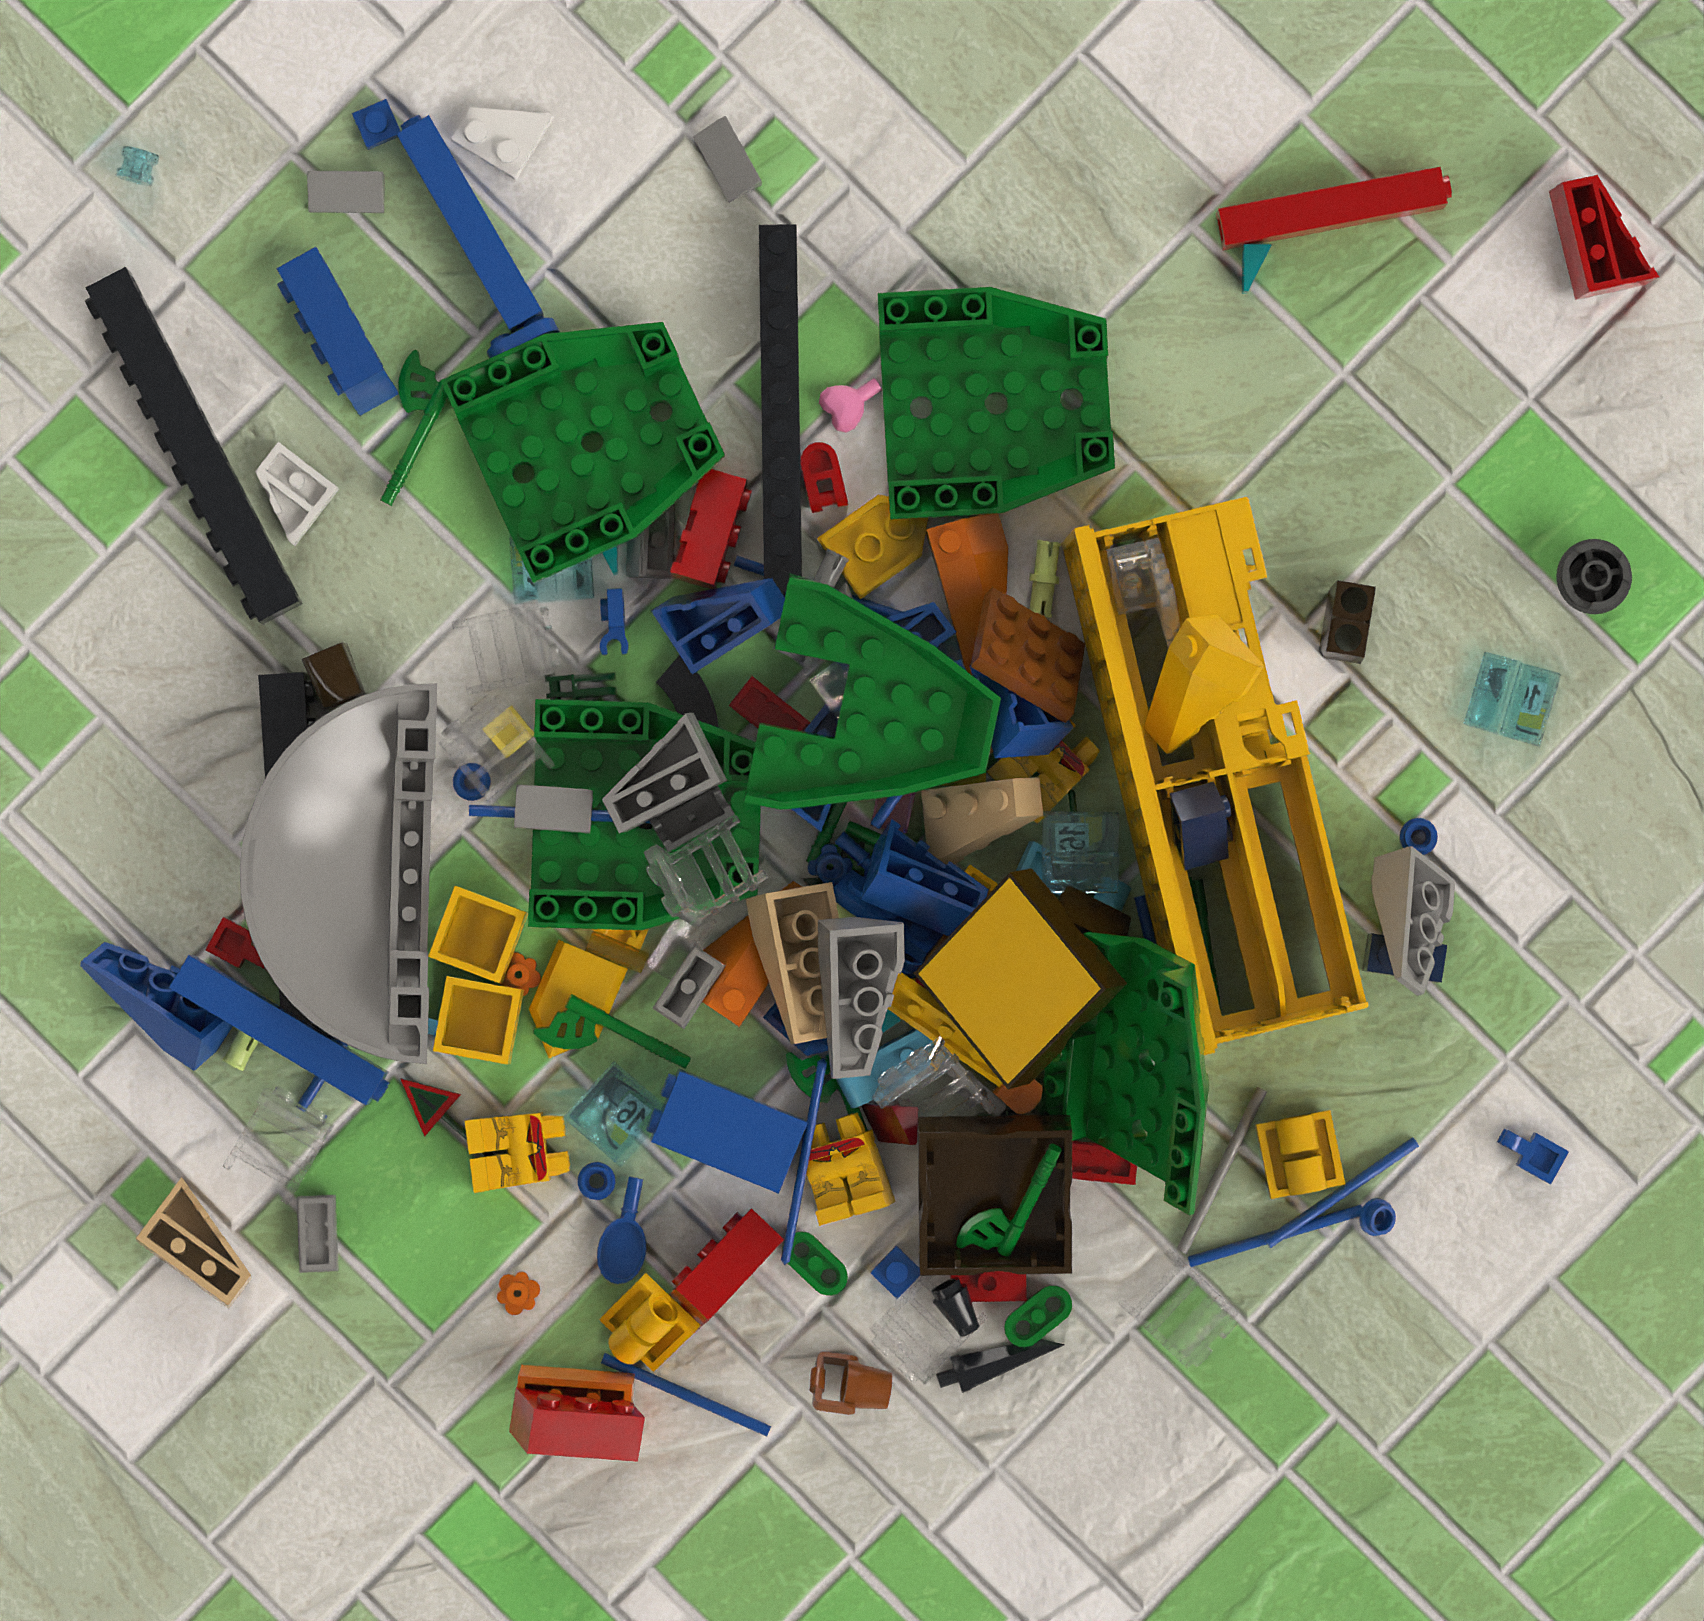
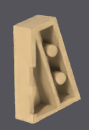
M1039 777L1015 778L921 790L926 844L930 846L928 852L946 865L949 861L956 864L964 860L965 856L989 846L990 842L997 838L1009 835L1043 816Z
M181 1177L136 1237V1241L229 1309L252 1279L251 1274Z

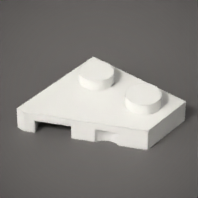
M470 107L451 137V141L516 180L552 122L553 117L548 113Z
M279 442L255 471L275 514L278 516L288 541L296 546L339 490L337 486Z

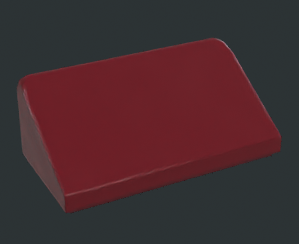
M889 1104L862 1105V1109L879 1142L916 1145L918 1107Z

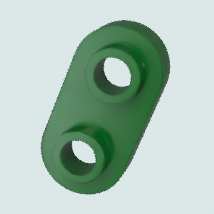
M806 1231L795 1232L790 1262L787 1264L818 1293L832 1296L841 1292L848 1280L845 1265L811 1233ZM805 1243L809 1248L808 1254L804 1257L797 1256L794 1252L796 1244ZM824 1270H834L836 1273L835 1281L832 1283L824 1282L821 1277Z
M1048 1285L1036 1292L1006 1318L1004 1331L1008 1340L1018 1347H1029L1038 1342L1070 1315L1072 1299L1069 1293L1057 1285ZM1050 1297H1057L1060 1301V1306L1055 1311H1050L1046 1308V1300ZM1025 1320L1029 1322L1030 1330L1027 1334L1022 1335L1016 1331V1325L1019 1321Z

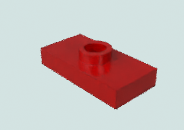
M753 676L750 677L729 704V707L757 729L759 728V723L804 731L811 723Z
M1072 1141V1179L1136 1185V1165L1097 1143Z
M991 1271L975 1275H950V1279L958 1277L962 1284L965 1283L967 1285L972 1302L1027 1301L1026 1274Z

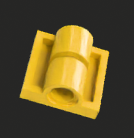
M1331 1110L1255 1124L1270 1199L1312 1193L1330 1187L1345 1185Z
M647 1273L599 1319L612 1332L608 1344L612 1354L619 1361L625 1364H635L641 1360L653 1372L701 1326Z

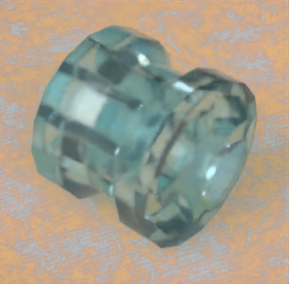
M123 146L121 152L124 158L123 164L117 168L115 176L132 183L152 186L154 177L151 173L153 166L158 164L160 156L139 148Z

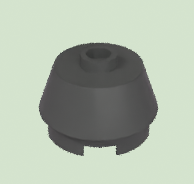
M1588 539L1574 544L1564 553L1558 564L1556 578L1562 597L1571 607L1587 614H1602L1615 609L1624 601L1631 588L1632 571L1627 557L1617 546L1601 539Z

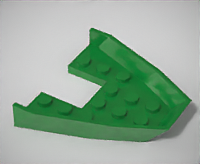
M790 573L775 650L849 664L835 737L759 723L744 802L786 810L900 796L986 773L1001 698L929 642L827 584Z

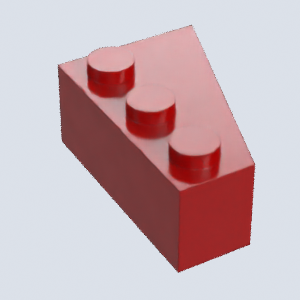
M1598 175L1562 182L1549 191L1575 300L1643 286L1659 278L1655 268L1649 266L1639 247L1641 245L1635 236H1631L1620 218L1622 216L1621 212Z
M711 469L698 481L686 527L680 538L681 544L675 562L673 561L670 570L673 579L708 589L717 588L718 582L725 584L731 562L725 561L728 547L736 548L742 527L735 525L739 510L747 511L752 490L746 489L747 479Z
M752 1208L743 1216L736 1212L722 1227L726 1232L724 1237L718 1243L712 1238L697 1254L701 1261L693 1269L688 1265L685 1266L671 1281L676 1287L669 1295L701 1325L697 1330L715 1315L784 1241Z
M516 1387L509 1432L527 1454L638 1462L645 1417L634 1406V1403L625 1400L605 1402L587 1397H574Z

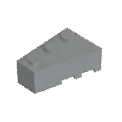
M685 713L678 723L652 747L653 749L602 799L619 833L628 832L727 781L694 713Z

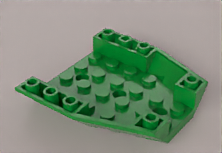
M993 287L878 293L890 520L1005 513L1115 469L1114 440L1110 420L1107 358L1109 355L1106 318ZM1072 389L1079 392L1082 397L1081 406L1075 410L1064 408L1060 401L1061 394L1064 391ZM992 394L1002 395L1007 401L1006 410L1001 414L990 413L985 406L988 396ZM925 398L931 403L932 412L928 417L920 419L911 413L910 405L915 399Z
M663 322L543 334L440 380L533 584L638 537L725 457L710 422H707L680 364L679 355ZM660 403L667 404L672 409L670 418L663 422L654 420L650 415L652 408ZM590 434L599 435L603 439L602 448L593 453L585 451L582 447V441L586 436ZM529 465L534 469L535 474L530 482L519 483L513 478V473L518 466Z
M535 699L534 738L536 739L534 786L592 790V810H607L602 799L653 749L652 747L684 715L649 702ZM698 721L727 779L726 782L718 785L724 799L734 812L733 826L727 831L720 832L713 828L676 850L667 853L653 828L642 829L638 826L628 832L619 833L614 822L591 821L590 833L533 829L528 927L642 931L758 896L761 806L744 802L756 742Z
M1092 932L1084 933V936L1098 947L1126 981L1127 985L1093 1020L1082 1025L1071 1036L1065 1048L1045 1068L1040 1115H1070L1072 1141L1087 1137L1165 1182L1164 1201L1189 1216L1193 1215L1198 1192L1209 1093V1079L1204 1059V1037L1201 1034L1199 1017L1200 1004L1195 964L1145 938Z

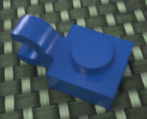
M622 588L607 589V598L600 599L601 621H608L609 631L600 641V651L603 656L608 655V643L612 640H617L621 643V652L624 655L629 650V644L625 636L624 592Z
M1503 1129L1497 1140L1499 1144L1521 1155L1516 1166L1550 1185L1569 1153L1566 1149L1535 1132L1530 1140L1527 1141L1515 1133Z

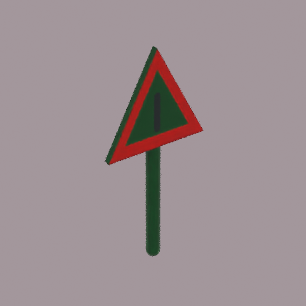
M400 1078L424 1136L428 1134L440 1119H443L467 1140L466 1129L446 1113L461 1094ZM491 1151L482 1153L484 1156L494 1155Z

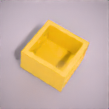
M454 886L428 957L502 984L526 922L528 912L459 886Z
M446 976L433 1051L506 1065L511 1064L524 990Z

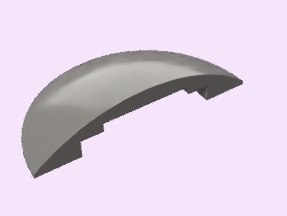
M437 683L403 685L363 695L337 707L302 732L279 757L256 795L245 828L240 860L241 898L252 942L267 972L291 1004L320 1029L355 1049L377 1057L418 1064H427L429 987H427L431 801L433 793V762L436 752Z

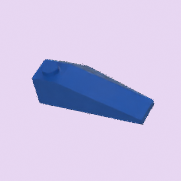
M107 942L102 943L81 961L80 966L163 1051L193 1071L218 1051L233 1027L169 988L180 970L178 967L171 965L170 970L153 965L149 963L147 956Z

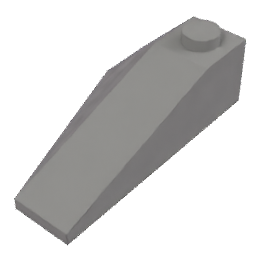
M1409 846L1375 857L1371 883L1394 977L1398 982L1419 996L1424 994L1435 964L1432 955L1435 947L1442 945L1444 939L1441 933L1444 923L1450 922L1453 914L1455 880L1414 847Z
M861 917L818 920V954L831 1078L870 1076L883 1034L881 1029L888 1007L891 1008L894 998L892 992L898 973L901 974L905 961L904 924L902 922Z

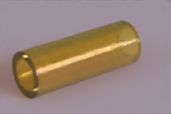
M597 931L592 932L585 950L639 974L642 973L650 954Z

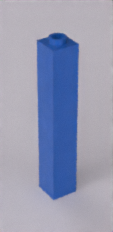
M417 115L404 122L400 126L402 131L396 133L401 144L510 332L514 333L523 328L524 324L533 317L543 316L544 313L430 116L428 115L422 119L420 115Z
M188 955L169 987L364 1105H369L372 1099L379 1102L390 1082L385 1080L389 1071L194 955Z

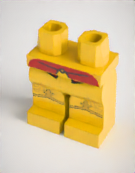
M1070 720L1074 728L1076 725ZM1085 737L1073 750L1061 740L1048 755L1001 758L987 773L994 781L1030 778L1037 771L1040 774L1038 777L1040 779L1043 816L1034 820L1038 824L1081 778L1090 771L1088 766L1094 761L1100 750L1088 737Z
M543 1112L464 1120L469 1154L507 1149L506 1154L469 1159L474 1193L550 1181L551 1176H557L571 1170L568 1151L548 1153L546 1139L566 1136L564 1116H543Z
M857 1112L835 1119L840 1139L830 1141L825 1122L815 1125L806 1174L818 1210L815 1213L819 1226L846 1219L853 1215L856 1216L881 1209L896 1202L879 1150L874 1142L873 1130L865 1131Z

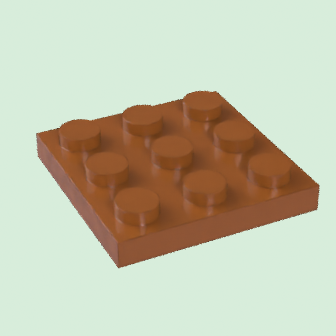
M992 587L983 599L971 667L1066 723L1074 714L1086 643L1081 641L1075 634L1066 632L1051 623L1042 614L1035 613L1018 603L1012 596L1003 594Z

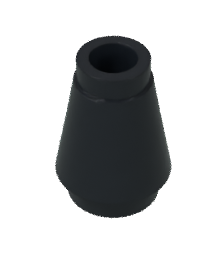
M958 1277L951 1278L932 1290V1294L935 1297L933 1303L958 1332L960 1337L969 1335L980 1327L967 1285L965 1283L962 1284Z

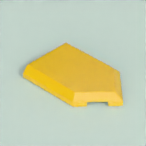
M877 495L823 533L817 540L825 551L830 549L849 559L841 574L861 600L922 556L928 518L890 520L889 496Z
M558 940L529 1008L536 1028L548 1027L558 1011H566L565 1004L571 994L609 1014L628 969ZM582 1016L576 1023V1036L582 1035L585 1019ZM567 1023L561 1024L557 1036L563 1037L565 1035ZM596 1024L594 1032L598 1039L603 1026ZM542 1041L548 1058L571 1050L552 1047Z

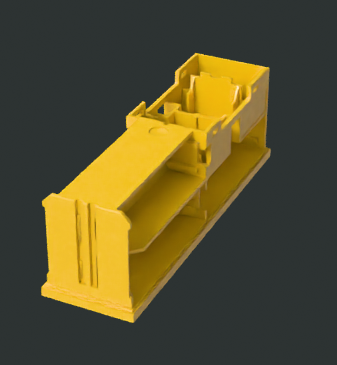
M1238 498L1094 532L1093 528L1090 529L1089 525L1074 528L1063 540L1061 546L1084 642L1086 643L1088 659L1157 945L1195 964L1200 1004L1201 1034L1204 1037L1205 1045L1204 1055L1215 1053V1048H1218L1217 1044L1368 1008L1369 1005L1366 1002L1307 757L1310 752L1298 702L1296 700L1278 705L1274 703L1247 591L1251 590L1250 582L1267 578V573L1249 498ZM1136 539L1134 543L1143 542L1168 648L1186 618L1218 614L1239 638L1238 630L1244 628L1248 648L1264 665L1250 690L1243 698L1232 702L1224 708V712L1220 716L1210 719L1200 727V731L1190 738L1194 759L1165 766L1161 764L1157 743L1144 729L1149 710L1110 547L1113 544ZM1251 549L1255 565H1246L1243 550ZM1291 713L1296 735L1287 737L1282 714ZM1270 729V733L1279 743L1270 744L1267 730ZM1213 781L1219 795L1225 794L1227 796L1232 813L1231 817L1226 818L1233 834V841L1228 842L1229 858L1221 860L1219 863L1254 1009L1225 1016L1221 1015L1188 873L1184 869L1173 843L1170 793ZM1276 782L1281 784L1330 991L1300 998L1297 997L1248 789Z

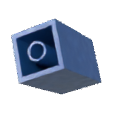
M678 1068L676 1075L669 1073L660 1093L661 1096L666 1098L662 1110L654 1108L646 1127L647 1132L652 1133L650 1137L651 1142L779 1194L806 1128L807 1121Z

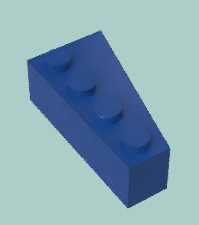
M317 247L276 268L283 280L277 284L288 304L295 301L299 312L294 314L295 319L303 333L306 334L311 331L316 340L315 343L310 345L321 365L328 362L333 371L327 377L337 395L345 393L360 416L399 395Z

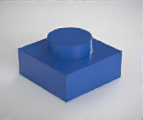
M387 99L352 113L368 150L398 138L396 133L400 132V128Z
M896 1245L870 1273L898 1299L920 1276V1269Z

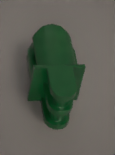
M615 672L545 677V682H549L550 692L546 694V699L561 700V698L573 697V700H580L582 698L617 695L616 687L579 689V683L616 680ZM571 681L572 692H561L560 682Z

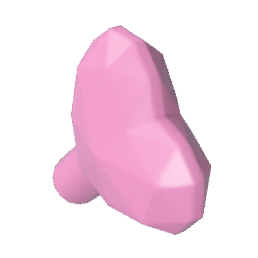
M875 378L857 389L844 385L827 387L820 394L819 404L824 411L831 414L832 424L835 429L846 433L855 429L864 413V402L881 392L882 389Z

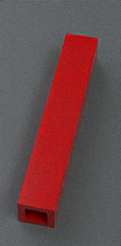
M1440 166L1218 208L1216 219L1222 250L1240 248L1244 244H1261L1442 210L1448 204L1447 198H1452V189L1449 176H1442Z

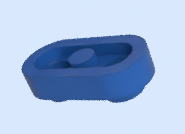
M544 316L533 317L524 324V328L511 335L510 333H505L494 338L490 342L491 347L487 350V356L489 358L494 357L543 334L560 333L553 318H544Z

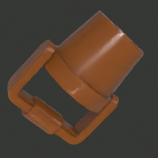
M820 1352L817 1356L815 1367L811 1369L809 1390L813 1393L812 1405L819 1411L846 1415L854 1414L856 1408L887 1409L892 1389V1372L862 1365L858 1362V1357L853 1355ZM824 1364L844 1366L839 1401L822 1399L826 1375Z

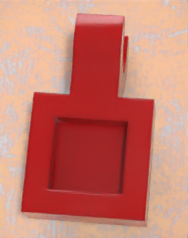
M222 917L205 951L237 968H241L246 959L266 970L253 945L249 930Z

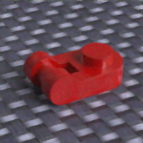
M815 442L808 445L801 455V469L811 512L823 511L822 507L837 504V508L847 506V495L835 450L829 444L823 442ZM831 479L833 490L819 493L816 482Z

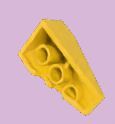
M1218 614L1186 618L1168 648L1144 725L1147 733L1166 754L1174 752L1200 731V727L1210 719L1220 716L1224 712L1223 709L1232 702L1243 698L1264 667L1260 660Z

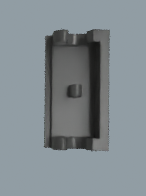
M717 785L649 820L667 853H670L734 817V812L730 805L727 804Z

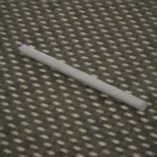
M1259 1087L1256 1088L1177 1250L1187 1254L1267 1093L1265 1090Z

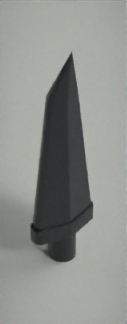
M1040 1339L1029 1347H1018L1011 1344L963 1355L957 1354L950 1357L953 1368L937 1373V1380L940 1388L959 1383L961 1391L964 1393L1065 1344Z

